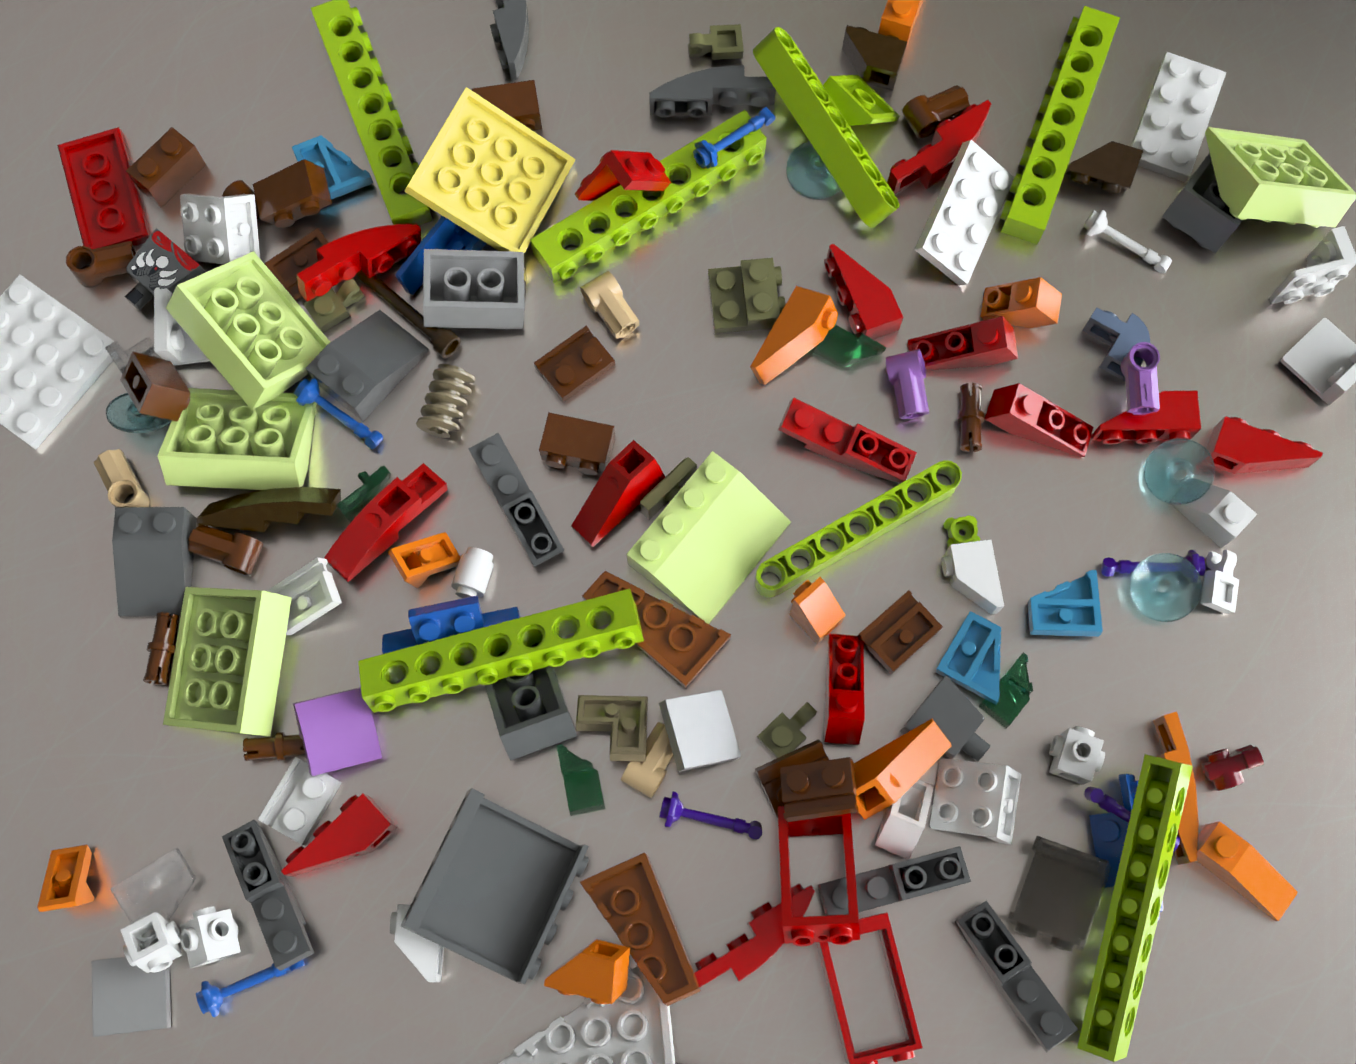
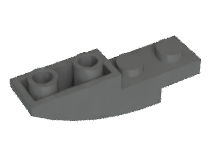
M495 0L497 7L496 10H493L495 23L490 24L494 43L500 42L502 50L498 51L502 70L508 69L513 81L518 79L527 54L529 41L526 0Z
M744 65L709 68L678 77L649 93L650 115H658L665 118L673 115H689L699 118L705 115L712 116L713 104H720L725 107L734 105H753L755 107L774 105L776 89L768 77L744 76Z
M496 433L468 448L533 566L536 567L563 552V546L532 490L529 489L500 434Z
M254 819L223 835V842L244 897L253 907L276 969L282 971L314 954L304 928L306 922L258 822Z
M961 847L946 849L855 874L858 913L971 882ZM846 877L817 885L826 916L849 914Z
M987 900L957 920L962 933L993 982L1020 1021L1025 1022L1046 1053L1078 1030L1033 969L1031 960Z

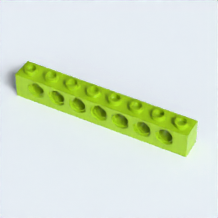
M332 0L311 7L315 22L393 225L418 224L420 226L433 221L429 211L430 207L407 193L399 194L402 190L406 189L419 165L418 162L412 164L410 162L409 155L414 154L407 135L401 137L398 129L403 128V124L397 109L391 111L388 103L393 102L387 83L380 85L378 77L383 76L377 58L370 59L368 54L373 48L367 32L360 33L358 27L362 26L363 22L357 7L350 8L348 0ZM383 137H389L386 140L380 141ZM393 163H400L396 167H389Z
M1087 6L1083 7L1079 18L1073 16L1066 34L1071 36L1070 43H1063L1057 58L1058 61L1062 62L1061 68H1054L1048 86L1053 88L1051 95L1045 93L1038 111L1044 115L1041 121L1035 120L1029 138L1034 140L1032 148L1025 147L1019 165L1025 166L1022 175L1016 173L1009 190L1015 193L1012 202L1006 200L1000 215V219L1005 220L1001 230L1002 233L1036 245L1040 241L1120 17ZM1044 147H1048L1053 151H1048ZM1034 174H1040L1044 178H1038ZM1024 200L1031 201L1034 206L1026 204Z
M741 111L662 159L660 162L665 168V174L671 181L664 191L624 190L619 185L530 239L534 256L553 283L561 278H570L577 272L579 267L588 262H596L610 248L615 245L621 246L625 244L633 234L641 229H650L658 222L659 218L668 213H676L690 199L695 196L702 197L709 192L713 185L722 180H730L739 169L748 164L754 165L759 162L765 154L767 137L760 129L750 132L717 152L718 164L715 167L709 169L699 167L693 155V151L696 149L695 143L706 140L714 145L748 123L751 117L747 111ZM727 148H734V149H736L737 151H735V152H728V151H726L725 149H727ZM682 180L684 183L677 185L672 183V181ZM648 196L658 197V199L654 201H649L645 198ZM622 212H629L632 215H630L629 217H620L618 214ZM595 228H602L605 230L600 234H595L591 232ZM570 244L578 246L576 249L571 251L564 249L567 245Z
M626 589L359 660L362 698L373 713L378 711L388 712L397 706L412 702L422 703L431 697L446 693L456 694L465 688L480 684L490 685L499 679L514 675L524 676L533 670L548 666L558 667L567 661L582 657L592 658L601 652L616 648L626 649L632 647L635 643L644 641L637 607L631 590ZM609 624L606 628L599 629L601 626ZM575 633L572 637L565 638L567 635ZM541 642L538 646L531 647L533 644ZM506 651L502 656H498L501 652ZM438 669L435 673L429 675L432 671Z
M1147 754L1144 755L1077 1046L1080 1050L1112 1062L1127 1057L1193 766Z

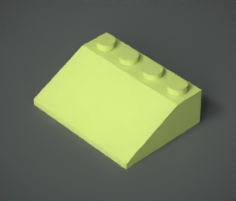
M1208 127L1205 131L1220 197L1230 208L1229 212L1240 220H1247L1249 218L1259 219L1267 223L1278 221L1290 225H1295L1296 223L1308 224L1316 228L1320 226L1336 227L1356 199V192L1303 139Z
M254 251L177 285L166 306L167 311L251 410L276 398L309 374L306 367L330 343L328 338Z
M188 388L190 391L189 405L187 409L182 411L178 422L171 421L157 455L166 485L250 490L303 487L309 465L317 403L313 402L301 406L296 401L298 397L294 393H281L276 398L251 410L235 390Z
M712 451L626 554L627 563L689 613L710 624L791 524V521L740 471Z
M185 587L163 725L271 737L292 597L262 590Z

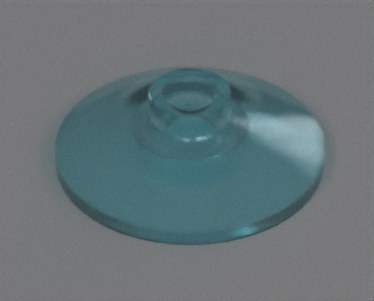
M810 141L799 145L793 150L787 161L786 173L788 181L798 193L808 198L824 199L841 191V188L825 164L822 167L814 165V162H821L823 164L824 162Z
M128 393L113 399L106 408L108 422L114 428L129 433L156 431L167 426L172 421L139 413Z
M1172 439L1160 444L1150 453L1144 466V478L1150 492L1159 500L1174 505L1188 504L1201 498L1210 489L1215 477L1214 462L1208 450L1201 444L1189 439ZM1178 470L1187 472L1186 477L1182 480L1175 479L1174 474Z
M1159 553L1146 558L1135 568L1130 579V595L1134 605L1146 617L1156 621L1172 622L1182 619L1194 610L1201 597L1202 583L1198 571L1187 559L1176 554ZM1162 580L1170 582V588L1166 592L1158 590V583Z

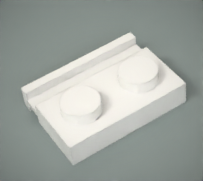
M315 558L267 590L271 593L292 597L286 635H293L342 603L332 573L327 571V559Z
M295 757L258 820L299 844L306 845L342 782L326 773L311 776L308 764Z

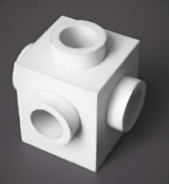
M1074 726L1073 729L1069 728L1063 731L1060 736L1056 735L1049 752L1050 755L1054 756L1049 773L1082 785L1091 782L1095 771L1099 772L1104 763L1105 752L1101 751L1104 740L1094 737L1095 732L1080 726Z
M215 906L200 909L192 913L193 919L180 925L181 945L187 953L190 969L222 961L241 952L237 938L238 926L232 917L231 909L216 912Z
M157 912L144 916L133 924L121 929L126 944L123 946V951L132 967L136 965L146 973H155L168 968L173 963L172 960L182 956L178 945L181 942V933L174 921L168 922Z

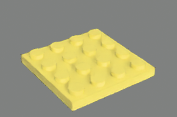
M466 87L404 192L496 250L525 253L531 242L530 239L534 237L576 159Z

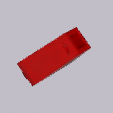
M835 244L829 245L827 258L824 259L825 269L830 278H835L838 285L836 288L838 299L841 305H846L850 312L849 323L854 334L859 333L862 342L865 343L898 331L904 317L892 290Z
M1003 316L908 339L909 352L920 349L926 371L987 367L1018 359L1014 328Z
M1020 383L994 389L985 416V420L1009 434L1079 457H1085L1094 428Z
M1163 391L1159 393L1160 409L1157 412L1146 415H1134L1125 411L1100 424L1091 435V440H1102L1104 444H1118L1123 442V440H1136L1138 444H1150L1157 440H1169L1173 444L1186 443L1202 429L1198 391Z
M1225 416L1213 428L1202 462L1233 474L1307 468L1319 460L1323 452L1312 449V446L1306 442L1291 441L1280 437V434L1274 430L1259 429L1248 425L1244 419Z
M635 440L629 443L608 463L571 527L594 547L665 478L656 459Z
M829 633L824 742L859 745L865 721L864 642L855 635Z
M364 793L359 797L354 795L341 806L340 811L342 813L332 823L328 820L313 833L315 839L305 848L303 846L298 847L286 858L285 861L288 864L281 872L287 876H296L371 853L398 827L370 796Z

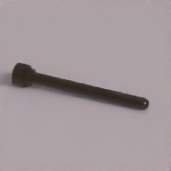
M362 270L355 275L431 339L430 342L433 345V350L442 358L450 357L458 349L461 339L455 333L444 328L424 327L423 315L377 276L374 275L368 278Z

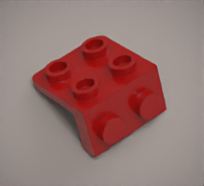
M611 150L601 157L600 164L595 170L583 178L580 183L581 186L575 192V196L581 201H594L619 185L624 190L664 191L671 181L665 174V168L662 163L655 159L651 153Z

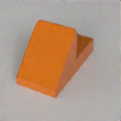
M446 532L394 547L388 551L404 581L415 588L421 587L430 575L456 567L461 558Z
M88 845L51 850L37 906L39 912L74 907L94 901V896L86 883L92 852Z

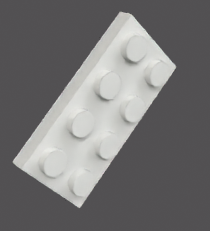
M1166 52L1131 147L1143 150L1138 166L1185 183L1187 182L1227 72Z
M972 140L962 143L914 249L959 286L968 284L1014 179L1007 170Z

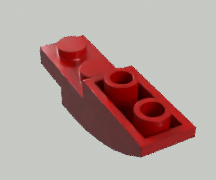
M986 100L979 105L972 104L952 121L950 119L944 120L936 127L932 144L922 147L916 156L909 160L902 159L896 162L890 169L887 181L894 194L919 180L927 190L947 176L962 143L969 140L975 143L978 139L992 105L991 102Z
M418 224L379 226L345 235L317 248L318 262L297 274L300 295L308 302L316 296L325 295L333 286L343 280L352 279L360 270L368 278L378 273L386 272L394 263L409 257L421 242V228Z
M796 398L790 400L778 428L779 431L804 442V448L853 469L899 483L906 481L917 452L858 423L855 426H851Z
M424 463L402 481L396 477L352 520L332 545L324 559H327L328 564L349 582L399 539L398 532L448 490L447 483Z
M798 883L791 888L793 917L804 916L815 893L812 885L803 889L801 884ZM768 901L750 912L753 920L749 921L747 925L754 935L752 938L748 939L744 933L726 944L729 949L727 953L717 958L713 952L694 963L698 969L694 974L699 987L730 969L737 981H741L757 970L785 943L782 927V902L772 908Z

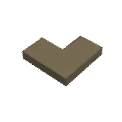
M578 695L576 731H610V761L646 762L648 696Z

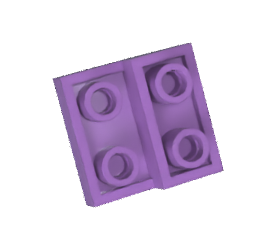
M361 687L293 703L299 735L303 740L309 774L311 776L382 758L372 712L362 698Z

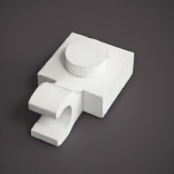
M1223 550L1221 560V555L1211 551L1206 559L1207 566L1211 570L1205 571L1201 604L1222 613H1235L1239 579L1232 576L1237 556L1229 550Z

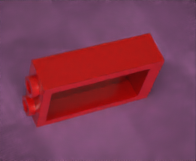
M778 806L782 927L785 944L793 943L796 946H809L814 942H831L843 945L850 943L852 940H860L851 813L787 822L783 815L785 813L784 806ZM843 834L849 914L793 917L789 837Z
M888 912L860 918L859 928L860 935L877 930L879 932L906 1039L858 1051L854 1050L828 942H816L846 1064H878V1059L892 1056L893 1062L914 1058V1050L922 1049L923 1047Z

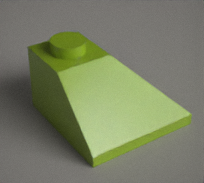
M859 75L829 76L823 85L849 126L894 122L900 117Z

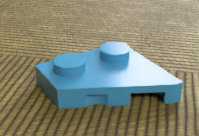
M322 135L292 146L298 162L306 159L324 168L331 199L373 183L368 171L360 169L352 162L349 156L342 151L336 150L333 144Z
M1090 570L1083 577L1072 582L1066 581L1057 585L1050 592L1044 591L1031 597L1028 601L1030 635L1099 637L1103 632L1097 570Z
M970 611L939 663L936 673L944 677L947 676L956 684L997 705L1000 696L1001 627Z

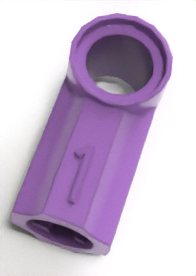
M1148 342L1135 344L1123 358L1120 367L1122 374L1125 376L1127 412L1134 415H1146L1157 412L1160 409L1157 365L1160 361L1159 350ZM1133 357L1143 359L1146 367L1137 365Z
M920 349L886 357V369L889 380L895 389L899 418L915 419L929 414L923 380L926 378V368Z

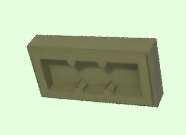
M689 457L683 459L640 501L641 513L650 520L685 485L697 470V464Z

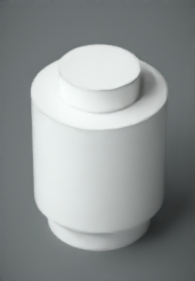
M469 547L466 554L461 555L451 587L456 590L455 594L458 597L484 596L494 567L492 563L493 555L479 548Z

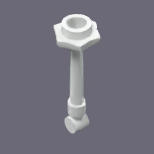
M1094 210L1083 225L1087 229V235L1093 236L1103 232L1141 256L1142 260L1149 264H1154V269L1157 272L1165 273L1172 262L1171 258L1166 255L1158 256L1157 252L1150 248H1145L1108 226L1107 213L1104 210H1101L1099 213Z

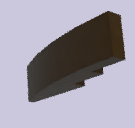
M293 487L239 494L208 504L197 517V525L265 532L272 521L298 524L305 513L332 516L341 502V489Z

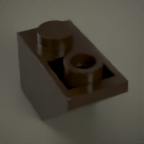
M847 25L842 49L858 75L868 84L894 90L907 41L900 40L892 35L885 36L874 33L863 27Z
M1111 141L1071 162L1067 166L1065 174L1071 175L1070 180L1073 182L1089 185V182L1092 181L1102 184L1101 190L1120 194L1121 190L1127 191L1131 188L1143 150Z

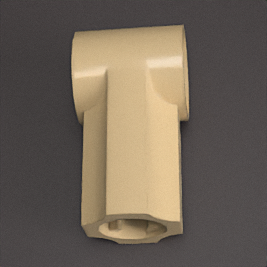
M610 271L601 274L580 287L582 296L593 312L599 313L615 339L630 335L639 326L638 318L623 298L622 290Z
M121 449L107 450L99 454L97 460L93 463L108 491V500L115 507H149V496L142 490L124 452ZM134 493L133 498L129 502L124 503L126 497Z
M657 722L647 738L646 762L630 761L621 777L622 782L649 798L654 796L667 773L665 769L674 756L665 724Z

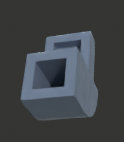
M1096 307L1082 330L1111 346L1099 367L1125 381V376L1120 368L1123 358L1135 344L1140 342L1150 343V335L1146 325L1133 313L1126 322H1123L1114 313L1106 310L1103 311ZM1133 357L1136 364L1141 366L1144 360L1140 357Z

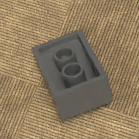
M1210 152L1162 217L1168 220L1174 228L1182 230L1194 238L1201 247L1208 248L1216 254L1242 220L1234 217L1229 212L1230 208L1220 197Z
M378 310L330 342L306 367V370L312 379L315 378L324 391L361 421H364L424 357L429 349L385 313Z
M115 507L112 545L119 617H156L159 612L169 613L168 617H171L172 614L181 617L185 587L192 586L194 554L188 551L190 535L193 529L196 528L197 518L185 507Z
M541 642L535 643L531 647H536ZM506 651L501 652L498 656H502ZM548 666L533 670L524 676L514 675L499 679L493 684L485 685L498 733L510 761L577 736L554 667Z

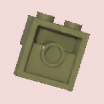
M773 258L741 260L740 266L708 269L714 334L772 329L786 305L784 296H778L777 286H782V272L780 266L774 267Z

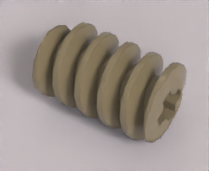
M442 363L438 364V368L432 374L434 380L428 386L430 393H427L424 398L427 405L422 406L420 412L423 417L417 420L416 425L422 431L433 436L450 438L449 431H459L460 426L452 420L464 417V414L456 409L457 406L466 407L468 405V402L461 398L460 395H470L472 393V390L464 385V383H474L476 378L460 367Z

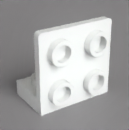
M194 194L180 195L184 248L192 259L201 262L226 264L253 251L260 258L255 195L240 194L225 197Z
M1345 226L1329 231L1306 257L1307 268L1291 272L1269 297L1271 304L1281 301L1284 304H1291L1301 300L1306 295L1314 294L1315 297H1320L1335 290L1334 286L1339 281L1345 279L1349 275L1348 272L1356 265V254Z
M167 288L154 290V352L162 359L171 361L173 366L210 361L167 311L166 306L172 293Z
M1323 318L1280 359L1282 364L1328 405L1332 404L1356 382V344L1327 318Z
M940 759L930 828L984 836L998 843L1012 845L1021 773L1007 765Z

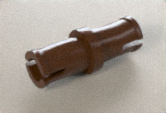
M965 383L960 386L961 411L958 413V422L961 424L960 449L964 452H970V440L972 439L973 451L978 452L982 450L981 424L985 420V414L981 411L982 386L978 383H972V396H970L969 383Z
M159 612L156 615L157 620L152 642H148L147 651L150 654L143 679L145 683L151 684L152 681H154V685H166L167 683L166 678L170 658L174 655L176 647L173 643L177 623L180 618L178 615L172 614L171 617H168L169 613Z
M278 732L273 737L244 738L243 752H247L244 754L245 761L277 758L278 761H283L288 756L306 755L303 740L299 734L285 735L284 732Z

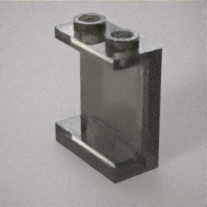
M1036 836L1032 847L1035 855L1015 911H1010L1008 919L1012 924L1016 925L1014 931L1024 936L1036 939L1037 934L1051 939V946L1071 953L1073 948L1083 951L1111 871V866L1107 860Z

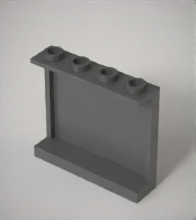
M471 788L467 791L400 926L518 984L525 985L527 979H534L540 968L542 959L538 958L543 944L549 945L556 933L558 925L554 921L559 910L564 911L572 898L573 890L569 888L574 877H580L587 866L589 857L585 856L589 846L585 844L578 845L485 799V794Z

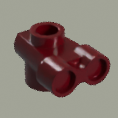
M1248 745L1236 749L1233 753H1229L1227 748L1207 754L1209 761L1201 764L1206 778L1210 781L1213 780L1216 790L1220 791L1244 783L1241 771L1264 765V760L1257 746Z

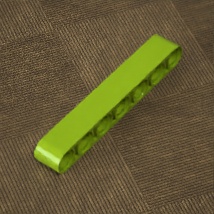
M775 27L753 48V55L860 219L870 228H875L899 208V201L791 36L781 27Z
M949 460L940 461L767 559L759 565L756 571V590L764 597L772 598L778 596L949 498L955 492L962 479L960 467ZM944 474L948 476L951 480V485L940 484L937 481L936 475ZM911 490L918 491L922 495L923 501L915 502L911 500L907 492ZM880 507H889L894 511L895 517L885 518L879 513L878 509ZM860 523L865 527L866 533L863 535L854 534L849 525ZM830 539L837 544L838 549L828 552L821 547L820 542ZM795 556H803L808 560L809 566L803 569L797 568L792 564L791 559ZM772 572L779 577L780 582L773 586L767 585L762 581L761 576L764 573Z

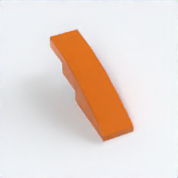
M1177 711L1153 720L1165 751L1164 754L1156 757L1192 766L1189 747ZM1193 768L1177 834L1180 838V843L1174 852L1178 865L1197 861L1199 820Z

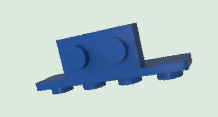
M441 216L409 258L402 264L395 276L404 290L414 295L423 283L424 249L481 251L486 243L449 219Z
M478 596L409 609L408 618L411 629L384 634L382 636V653L393 652L520 618L518 607H512L482 614Z
M1120 774L1119 782L1123 805L1125 809L1131 812L1138 781L1135 780L1134 775ZM1112 812L1089 815L1101 888L1114 887L1129 823ZM1163 901L1161 904L1160 912L1163 911Z

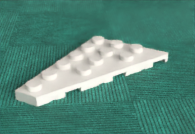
M638 966L632 970L629 968L627 990L612 1004H597L592 1002L590 998H586L583 1000L584 1004L564 1018L561 1016L557 1018L545 1031L538 1032L513 1049L514 1053L498 1063L675 1064L670 1005L666 1006Z

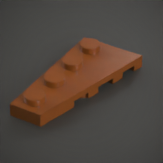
M604 571L582 595L583 600H589L630 589L637 607L644 638L643 642L635 643V645L685 688L731 638L730 633L722 629L719 630L705 623L704 620L694 615H689L675 608L674 605L645 593L644 590L607 571Z
M642 853L580 881V884L612 927L623 946L630 947V955L666 1006L701 991L646 853Z

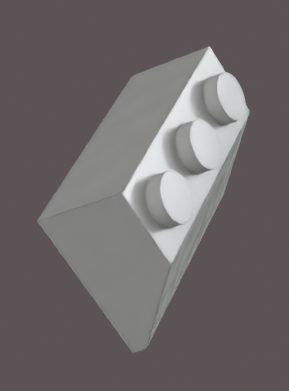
M424 249V327L523 329L525 311L524 252Z

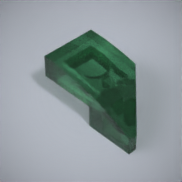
M835 324L828 331L824 340L816 346L813 353L836 365L845 367L881 355L886 347L864 334L857 337Z
M385 465L379 467L370 476L366 471L359 473L357 477L363 485L337 504V507L350 523L385 488L391 476Z
M1024 652L1001 677L999 682L1000 696L997 705L986 699L979 704L981 709L1005 728L1010 726L1030 700L1029 695L1033 692L1032 682H1029L1027 670L1028 656Z
M557 745L570 815L605 809L598 770L594 769L590 761L581 759L570 752L564 745Z

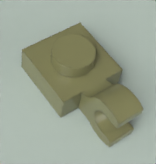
M741 24L710 26L709 34H689V57H700L711 52L712 60L743 59L744 49Z
M352 278L343 283L337 293L331 288L325 295L316 296L310 301L303 303V305L324 333L348 318L350 314L346 308L360 301L364 294Z
M807 702L791 719L782 712L757 738L776 758H779L794 751L806 740L807 737L800 730L816 715L817 711Z

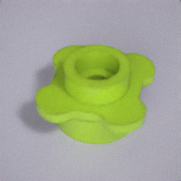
M971 515L957 519L950 517L944 522V528L948 531L949 537L947 540L948 547L952 544L980 541V537L977 536L978 528L975 517ZM963 530L965 535H960L959 531Z

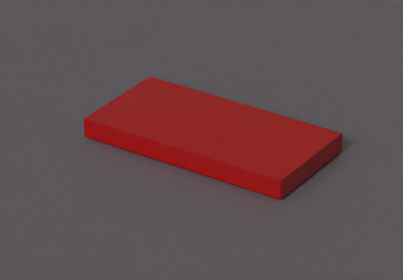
M117 127L57 145L83 246L97 249L131 241L134 246L145 243L150 236V231L138 187L126 172L132 164L121 129Z

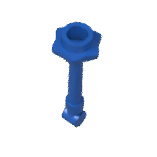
M765 107L758 113V116L756 115L749 119L748 123L714 145L706 140L695 143L696 149L693 151L696 162L701 167L706 166L707 169L717 166V152L750 132L757 131L763 127V124L766 126L770 125L775 120V115Z
M315 378L311 381L304 379L298 385L294 395L298 397L296 401L299 405L304 406L313 402L317 403L353 430L355 435L361 439L364 438L365 444L371 449H375L383 440L380 432L376 430L371 432L370 428L362 422H357L321 397L320 385Z
M304 960L282 971L276 969L273 963L272 966L222 989L211 985L208 981H203L201 983V991L196 993L198 1005L203 1014L210 1012L213 1017H216L219 1014L223 998L275 976L280 977L287 974L289 970L295 971L305 966Z

